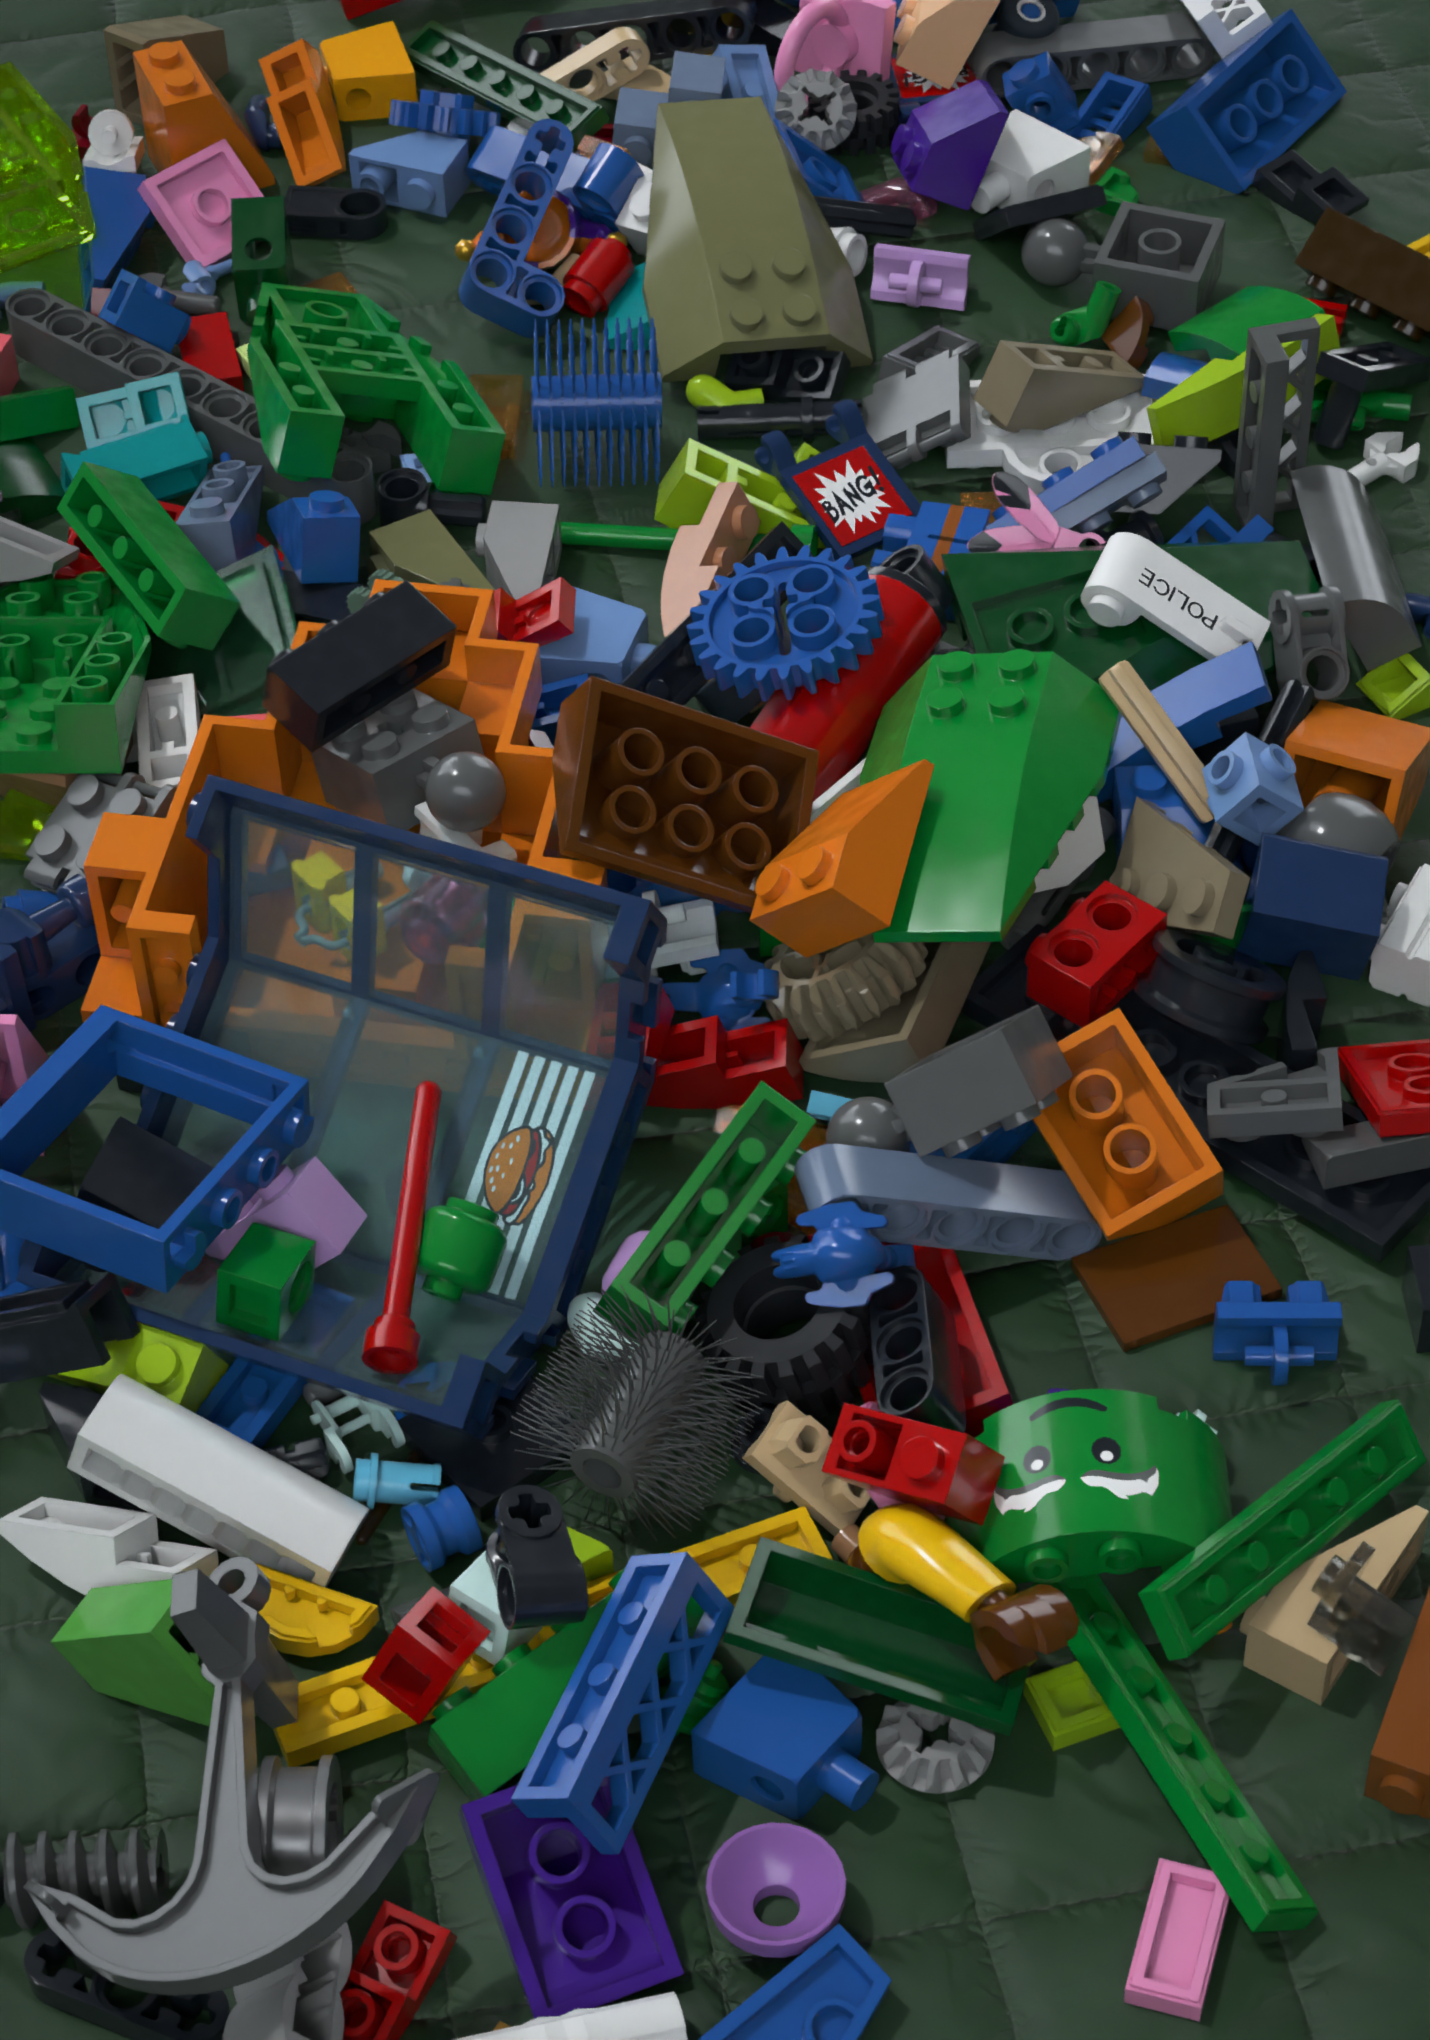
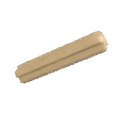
M1126 660L1116 663L1099 677L1100 686L1197 820L1203 824L1213 820L1214 815L1207 803L1209 795L1202 772L1205 766L1131 664Z

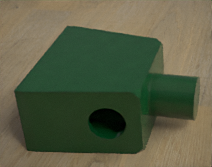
M284 196L231 199V245L234 287L239 317L241 320L248 322L251 327L253 326L262 282L294 286V261ZM255 241H265L271 246V253L268 257L262 260H255Z

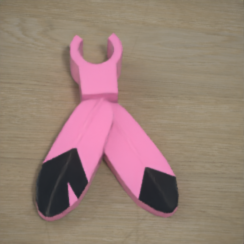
M1000 471L992 477L995 496L1020 525L982 531L970 539L967 543V548L969 552L1079 547L1080 543L1085 539L1093 541L1097 546L1105 543V541L1096 533L1088 532L1081 534L1059 527L1050 511L1027 484L1019 477Z

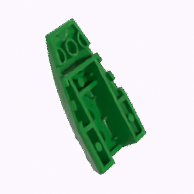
M1015 649L1005 653L981 654L953 651L945 655H932L882 707L859 778L860 786L923 759H927L934 764V769L891 924L889 927L873 933L875 943L1003 941L1035 892V877L1041 869H1050L1059 855L1058 842L1065 831H1075L1084 817L1083 804L1088 796L1097 797L1105 785L1122 715L1097 682L1053 651L1030 652L1024 649Z

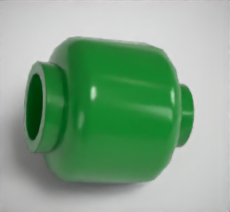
M449 1197L446 1205H436L427 1209L424 1216L416 1274L425 1278L421 1290L436 1298L456 1304L460 1303L463 1293L479 1295L489 1291L508 1241L504 1231L497 1225L498 1214L473 1202L455 1197Z

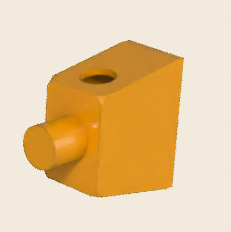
M394 21L325 39L319 44L320 58L328 79L338 120L345 122L389 118L391 99L417 102L415 71Z

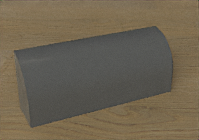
M1329 465L1306 466L1289 472L1323 586H1336L1341 591L1346 608L1345 634L1366 670H1373L1421 647L1422 645L1379 512L1361 481L1352 473Z

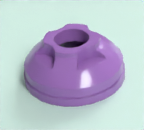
M766 1823L742 1830L723 1843L713 1856L707 1871L706 1896L711 1916L717 1928L732 1944L745 1952L755 1955L782 1958L801 1954L838 1924L843 1911L846 1895V1877L843 1864L835 1850L821 1836L807 1828L789 1823ZM782 1895L792 1899L797 1904L799 1913L789 1924L769 1926L762 1923L756 1917L754 1909L762 1899L768 1896Z

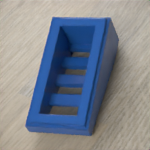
M1105 71L1078 109L1080 124L1063 133L1077 140L1083 138L1095 142V146L1088 143L1085 144L1091 146L1090 161L1101 164L1147 118L1153 109L1149 85ZM1117 107L1120 108V110L1118 111L1112 108ZM1105 117V118L1111 119L1112 121H1111V122H1108V121L1102 120V118ZM1091 128H1096V129H1099V130L1104 131V133H1103V134H1099V133L1090 131V129H1091Z

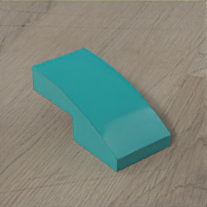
M179 371L126 383L125 387L75 398L87 449L171 422L173 424L180 423V416L186 413L191 422Z

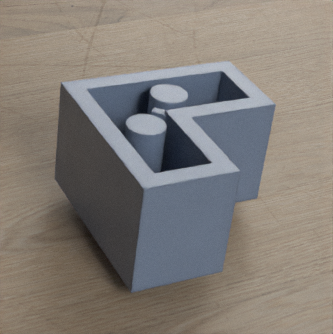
M675 51L669 93L620 87L612 145L628 153L636 162L653 170L652 162L658 103L721 99L726 57Z

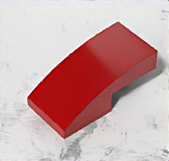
M559 577L517 600L501 587L494 591L498 634L496 640L537 643L541 647L574 633L576 589L564 578Z

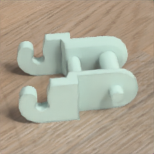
M348 1395L327 1406H324L318 1399L311 1402L314 1414L310 1416V1420L313 1425L319 1423L323 1429L326 1451L335 1464L340 1463V1468L344 1474L353 1471L354 1466L342 1442V1437L367 1424H370L375 1432L382 1431L387 1439L391 1437L395 1448L405 1445L402 1429L396 1418L387 1408ZM358 1407L363 1415L340 1427L333 1419Z

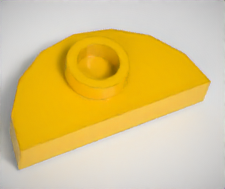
M255 1563L270 1580L271 1585L269 1599L258 1613L270 1625L269 1639L274 1647L282 1653L304 1657L338 1653L361 1641L380 1620L378 1605Z

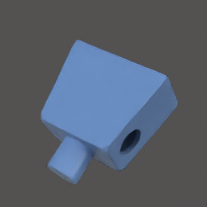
M574 587L576 589L574 633L539 647L542 685L585 673L616 684L620 683L657 646L649 644L648 615L643 609Z

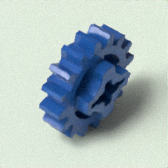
M421 89L420 102L391 99L389 124L417 128V131L421 130L468 140L469 148L470 135L484 137L490 126H500L501 113L473 109L474 96Z

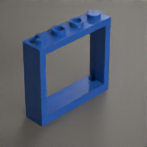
M101 1004L0 1108V1230L167 1294L187 1271H193L199 1265L205 1250L223 1229H230L236 1223L242 1208L260 1188H266L272 1182L278 1167L295 1148H301L309 1139L314 1125V1117L310 1116L309 1080ZM116 1075L252 1124L249 1130L160 1229L21 1177L27 1168Z

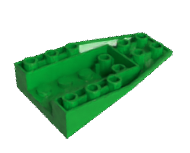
M84 572L77 575L76 578H54L51 573L21 581H10L0 588V774L122 773L152 652V644L143 617L107 572Z

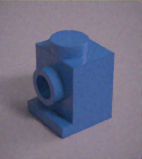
M1047 51L1032 59L1027 58L1019 61L1009 71L1002 74L1005 98L1013 110L1017 109L1061 132L1080 124L1076 94Z
M121 269L98 316L168 353H171L175 344H179L185 338L191 324L190 315L173 307L177 296L124 269Z

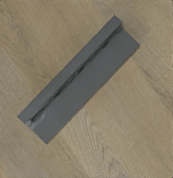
M1315 317L1248 328L1232 510L1241 528L1257 514L1273 527L1274 512L1300 508L1289 472L1306 467L1321 329ZM1302 340L1301 348L1289 358L1281 343ZM1288 382L1297 389L1296 394L1285 404ZM1285 428L1292 433V437L1281 448L1282 430ZM1278 472L1287 478L1286 491L1276 492Z

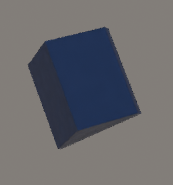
M1262 832L1235 949L1258 961L1293 967L1300 951H1312L1319 973L1359 981L1380 937L1388 858Z

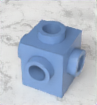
M1245 732L1224 751L1219 752L1202 769L1209 795L1207 803L1214 815L1215 822L1257 846L1260 844L1262 832L1276 834L1304 810L1294 775L1296 772L1295 763L1291 756L1277 744L1272 743L1268 745Z

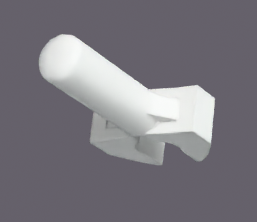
M1403 432L1375 433L1365 439L1363 457L1366 460L1347 471L1356 476L1363 486H1366L1382 475H1389L1404 484L1416 475L1420 444L1417 442L1407 448L1406 451L1398 453L1402 449Z

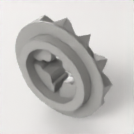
M811 67L805 72L792 75L779 91L775 103V118L823 151L841 144L851 133L856 120L857 103L851 92L850 85L844 83L833 71H817ZM806 95L808 98L812 97L816 102L832 98L825 110L827 123L825 120L821 121L816 115L809 119L806 117L801 122L799 121L808 107V103L805 100Z
M903 1701L897 1702L894 1706L885 1705L882 1720L878 1729H876V1748L883 1767L902 1785L924 1793H949L969 1786L986 1771L994 1753L995 1735L993 1731ZM946 1722L949 1723L948 1741L950 1743L938 1739L931 1747L927 1746L921 1753L923 1744V1730L921 1728L927 1731H934L939 1725H944Z

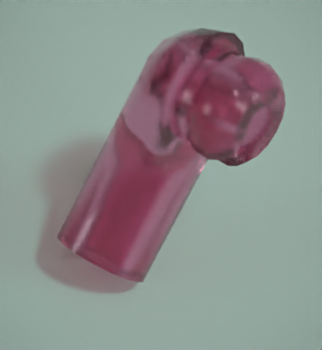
M897 177L860 191L862 202L890 206L898 204L909 205L917 220L934 215L938 207L934 199L912 192L902 177Z

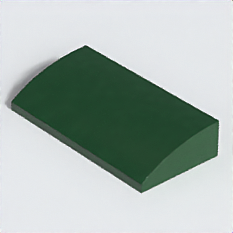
M761 1536L723 1639L724 1643L1009 1737L1029 1667L994 1682L976 1649L971 1624L965 1622L949 1609L913 1586L893 1583L877 1574Z

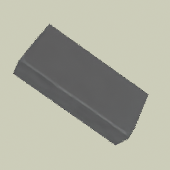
M1364 1121L1343 1126L1344 1131H1330L1318 1137L1301 1139L1324 1190L1430 1168V1133L1379 1137L1371 1123Z

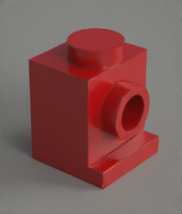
M432 1586L396 1625L361 1679L420 1725L449 1692L491 1631Z

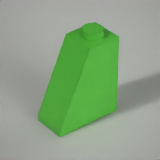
M172 1579L91 1588L50 1643L96 1692L210 1727L214 1687L201 1674L202 1660L170 1617Z

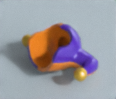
M555 190L523 262L544 271L560 266L571 253L581 255L593 238L606 239L611 237L619 240L626 247L628 244L626 236L619 231L612 232L605 224L580 218L578 210L570 199ZM522 191L519 193V195L524 199L535 200L534 197L526 191ZM483 231L479 232L473 240L462 239L455 245V255L460 261H470ZM497 233L504 242L516 244L509 235Z

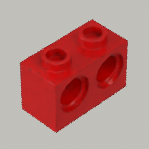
M1105 880L1087 898L1081 897L1077 899L1068 910L1066 917L1048 934L1042 933L1032 942L1025 958V964L1028 967L1027 996L1082 1028L1103 1017L1134 988L1139 974L1150 972L1158 954L1152 946V941L1157 931L1167 928V913Z

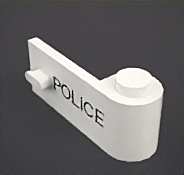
M1119 532L1110 536L1080 595L1081 603L1088 615L1098 624L1106 627L1126 626L1142 615L1208 660L1251 641L1258 651L1271 623L1148 539L1129 532Z

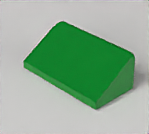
M70 385L0 396V442L63 431L80 426L74 387L70 388Z

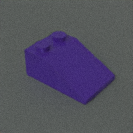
M609 1776L603 1778L591 1803L604 1819H606L612 1807ZM518 1785L461 1805L458 1814L533 2019L538 2017H557L575 2009L596 2008L684 1974L632 1827L619 1854H601L568 1817L527 1818L511 1800Z

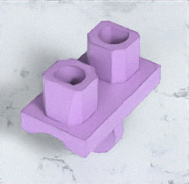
M880 243L875 245L870 299L905 303L907 307L914 308L928 306L964 311L967 304L971 255Z

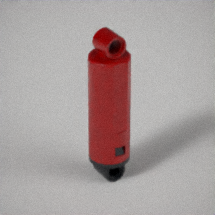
M919 544L908 545L895 551L879 567L872 566L867 568L869 579H875L877 582L885 619L880 621L882 637L871 639L874 649L873 654H856L859 669L856 671L843 667L839 668L837 672L840 682L837 684L829 682L825 678L817 680V693L811 694L803 685L796 687L793 698L787 700L783 689L776 690L750 726L752 729L819 751L813 802L853 769L872 741L882 707L926 662L947 630L946 614L944 611L952 603L954 595L947 580Z

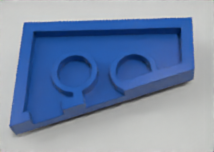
M838 1923L698 2040H860L888 1993L892 1979Z

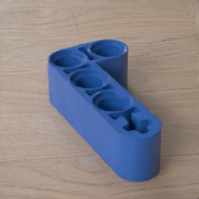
M541 119L529 129L458 289L460 301L472 313L527 338H534L535 319L537 322L538 338L545 335L546 320L548 319L550 330L565 300L563 286L555 277L523 262L573 151L574 140L572 133L563 123L553 119ZM540 150L549 154L545 166L535 163ZM516 190L530 193L535 200L524 199ZM497 233L509 235L516 244L504 242ZM477 277H487L494 281L497 287H487L480 283ZM526 300L538 301L546 311L534 310L528 305Z
M490 126L464 170L466 176L480 188L499 196L526 136L500 126ZM599 143L591 158L571 153L555 190L570 199L578 210L580 218L605 224L612 232H620L615 222L638 178L644 176V173L638 163L628 153L612 144ZM540 150L535 163L545 166L549 154Z

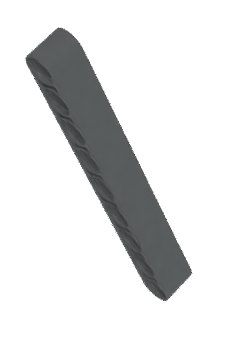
M27 288L11 294L6 299L5 309L10 334L12 335L15 354L20 358L91 395L125 387L126 383L179 371L192 426L195 432L202 431L206 435L212 450L213 459L221 463L220 455L227 452L232 460H242L246 463V466L263 465L265 471L263 485L289 499L309 497L311 492L318 490H331L339 492L344 496H349L361 516V525L372 520L376 515L378 506L373 464L371 459L364 453L339 442L331 479L312 477L307 482L286 479L276 473L263 450L255 398L48 291L39 288Z

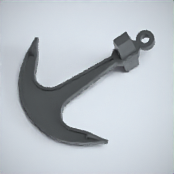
M243 1556L233 1557L222 1562L213 1570L210 1577H207L199 1568L172 1576L170 1617L202 1660L201 1674L214 1687L194 1859L185 1883L173 1899L160 1909L134 1920L115 1919L74 1894L40 1885L31 1880L23 1887L32 1897L48 1926L91 1969L110 1981L130 1989L151 1994L178 1996L204 1994L229 1989L276 1971L312 1950L332 1935L361 1908L377 1890L406 1846H410L418 1840L439 1783V1775L433 1770L425 1768L377 1795L372 1802V1811L320 1864L304 1873L285 1877L266 1873L261 1858L255 1714L272 1729L298 1722L299 1681L270 1641V1625L258 1613L269 1599L271 1592L270 1580L252 1559Z

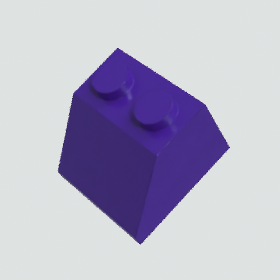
M977 79L912 110L906 125L901 124L894 134L891 144L892 158L912 192L969 211L1010 114L989 83Z

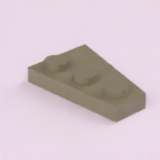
M1136 797L1117 866L1109 882L1167 913L1166 929L1233 940L1250 877L1213 848L1204 846L1192 837L1193 832L1184 825L1168 818L1165 815L1166 811L1156 803Z

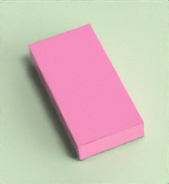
M1159 1858L1125 1986L1124 2003L1200 2022L1230 1901L1229 1895L1213 1871Z

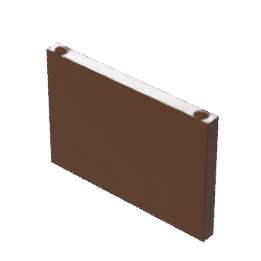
M1227 1204L1071 1258V1268L1123 1352L1214 1321L1216 1302H1221L1224 1284L1227 1281H1253L1260 1286L1262 1302L1272 1301L1282 1296V1287Z

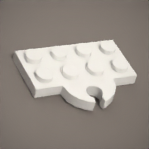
M970 380L971 438L945 448L947 469L1003 467L1004 472L1019 477L1038 495L1044 491L1041 483L1051 476V473L1071 466L1075 472L1092 462L1094 459L1090 453L1103 444V442L1118 436V431L1152 434L1146 408L1157 401V399L1141 396L1142 389L1047 430L1020 429L1018 433H1012L997 427L990 421L989 417L991 414L973 399L982 380ZM1153 436L1151 438V445H1155Z

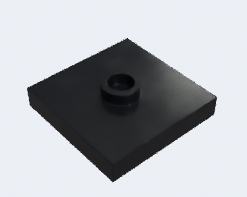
M1097 184L999 209L975 220L976 222L973 223L976 240L980 241L1027 229L1028 233L1035 224L1049 218L1070 219L1107 204L1104 188Z
M532 1376L514 1400L502 1396L499 1397L492 1411L494 1425L482 1440L408 1415L397 1421L404 1434L405 1445L410 1450L414 1449L424 1464L433 1465L434 1463H441V1481L447 1487L456 1485L462 1491L474 1515L481 1522L496 1513L495 1510L501 1495L509 1488L518 1485L537 1486L559 1471L526 1470L525 1468H540L566 1462L515 1451V1449L570 1459L571 1457L563 1453L526 1449L553 1450L550 1448H539L543 1445L510 1433L511 1431L549 1446L558 1445L555 1441L518 1431L520 1429L544 1436L535 1430L528 1429L530 1427L511 1417L513 1416L536 1429L554 1432L548 1428H540L542 1425L517 1414L520 1413L542 1423L532 1414L523 1411L525 1409L519 1405L521 1404L532 1413L550 1419L540 1411L533 1410L532 1406L521 1400L524 1399L538 1409L548 1412L545 1408H542L541 1404L525 1396V1394L532 1398L535 1396L541 1403L553 1408L542 1397L531 1393L530 1391L535 1392L533 1388L543 1397L557 1402L547 1393L537 1390V1388H540L533 1382L544 1390L546 1389ZM447 1389L427 1402L442 1406ZM548 1409L551 1413L557 1414L554 1411ZM555 1416L562 1424L570 1423L567 1419ZM540 1418L547 1424H549L551 1427L563 1428L562 1426H552L558 1424ZM557 1430L566 1435H570L566 1430ZM545 1433L556 1440L569 1443L560 1435ZM557 1448V1449H560V1450H563V1451H570V1452H572L571 1450H569V1449H567V1448Z

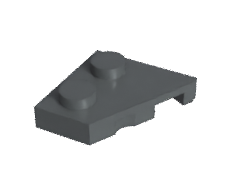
M1338 1047L1318 1050L1317 1066L1287 1074V1066L1283 1062H1278L1258 1068L1250 1074L1235 1075L1208 1083L1207 1119L1209 1139L1227 1138L1235 1142H1247L1263 1135L1293 1134L1302 1138H1314L1330 1131H1344Z

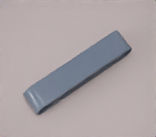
M824 1144L814 1147L800 1157L794 1168L795 1177L808 1211L828 1204L852 1201L857 1203L864 1212L886 1216L889 1223L887 1227L868 1230L880 1242L1066 1261L1071 1260L1072 1257L1092 1251L1099 1244L1102 1237V1232L1065 1172L1061 1170L952 1157L946 1158L944 1156L927 1154L919 1157L918 1153L844 1144Z

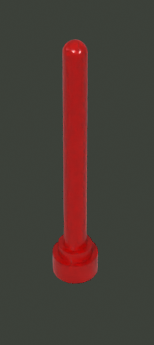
M430 1080L421 1082L415 1090L383 1313L374 1320V1324L368 1327L365 1332L362 1361L370 1369L383 1374H406L415 1370L418 1365L421 1336L415 1330L416 1325L410 1319L442 1097L440 1086Z

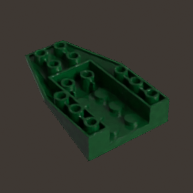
M1300 541L1155 544L1267 620L1269 600L1272 593L1276 590L1286 589L1295 595L1317 593L1320 589ZM1106 545L941 554L944 577L951 586L954 595L950 607L962 640H969L974 654L1005 653L1015 649H1024L1030 652L1053 651L1098 684L1099 677L1116 663L1126 660L1131 664L1150 691L1189 669L1209 661L1142 615L1126 626L1106 627L1091 619L1081 603L1080 595ZM1304 612L1302 616L1311 617V613ZM1270 627L1257 651L1260 655L1266 677L1276 671L1273 636Z

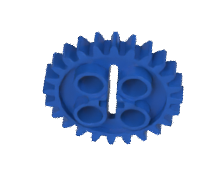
M804 545L797 556L791 557L788 556L785 547H780L776 554V559L769 561L760 552L756 553L755 565L750 568L738 562L734 563L735 576L728 578L716 575L714 582L717 591H700L699 596L702 606L691 607L690 609L693 623L687 625L690 646L696 665H701L704 678L706 680L716 678L718 688L721 691L735 685L739 698L746 697L754 688L759 689L762 701H767L774 690L783 689L785 698L790 700L795 694L796 687L803 685L811 694L817 693V680L822 678L834 684L839 683L840 680L837 672L839 668L843 667L856 671L859 669L856 654H873L874 649L871 639L882 637L880 621L885 619L877 582L875 579H869L865 565L854 568L852 556L849 554L835 561L832 548H826L817 557H812L809 545ZM784 590H786L789 602L786 607V617L791 637V652L788 655H785L782 641L785 638V627L780 607V594Z

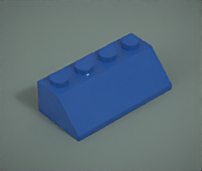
M1292 8L1272 19V24L1217 62L1146 128L1174 170L1239 194L1252 184L1258 168L1281 156L1347 93Z

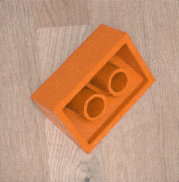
M1119 1007L1057 1042L1073 1077L1055 1090L1060 1100L1040 1110L1042 1114L1032 1119L1107 1241L1174 1223L1224 1194L1222 1167Z

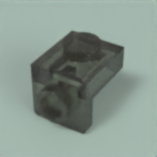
M1363 1541L1347 1562L1338 1555H1335L1324 1568L1311 1589L1321 1599L1307 1625L1336 1644L1345 1656L1364 1664L1376 1674L1382 1676L1396 1658L1418 1619L1360 1579L1376 1549Z

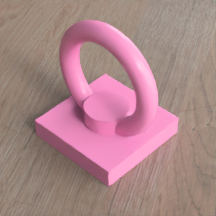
M800 0L799 13L789 25L782 39L775 62L774 81L778 93L789 78L794 75V71L802 73L811 67L817 71H833L837 77H840V71L849 70L850 75H857L858 70H866V77H871L874 73L882 75V82L889 79L897 2L892 0ZM808 107L803 117L808 115Z

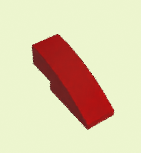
M718 1015L671 1025L656 1067L655 1082L646 1106L676 1109L740 1108L760 1081L766 1083L789 1101L803 1099L804 1070L798 1061L804 1050L787 1018L731 1031L725 1030Z

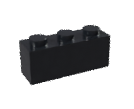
M406 580L386 593L378 592L372 595L363 604L361 609L343 620L330 621L319 630L314 638L296 649H286L276 655L266 669L262 706L313 753L449 666L457 626Z

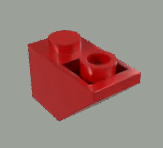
M844 1402L821 1471L832 1477L902 1503H913L924 1507L932 1513L983 1526L1005 1457L966 1433Z

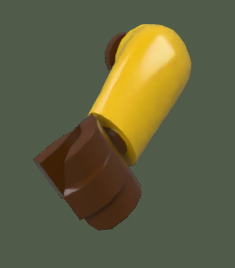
M913 1503L886 1505L868 1516L863 1521L858 1532L859 1545L850 1553L847 1559V1565L877 1574L893 1583L913 1586L949 1609L965 1622L970 1623L974 1632L976 1649L994 1682L1031 1666L1039 1659L1035 1651L1048 1655L1068 1646L1067 1641L1071 1640L1078 1632L1079 1618L1073 1605L1061 1591L1051 1585L1038 1584L1013 1595L1016 1585L1012 1580L941 1518L924 1507Z

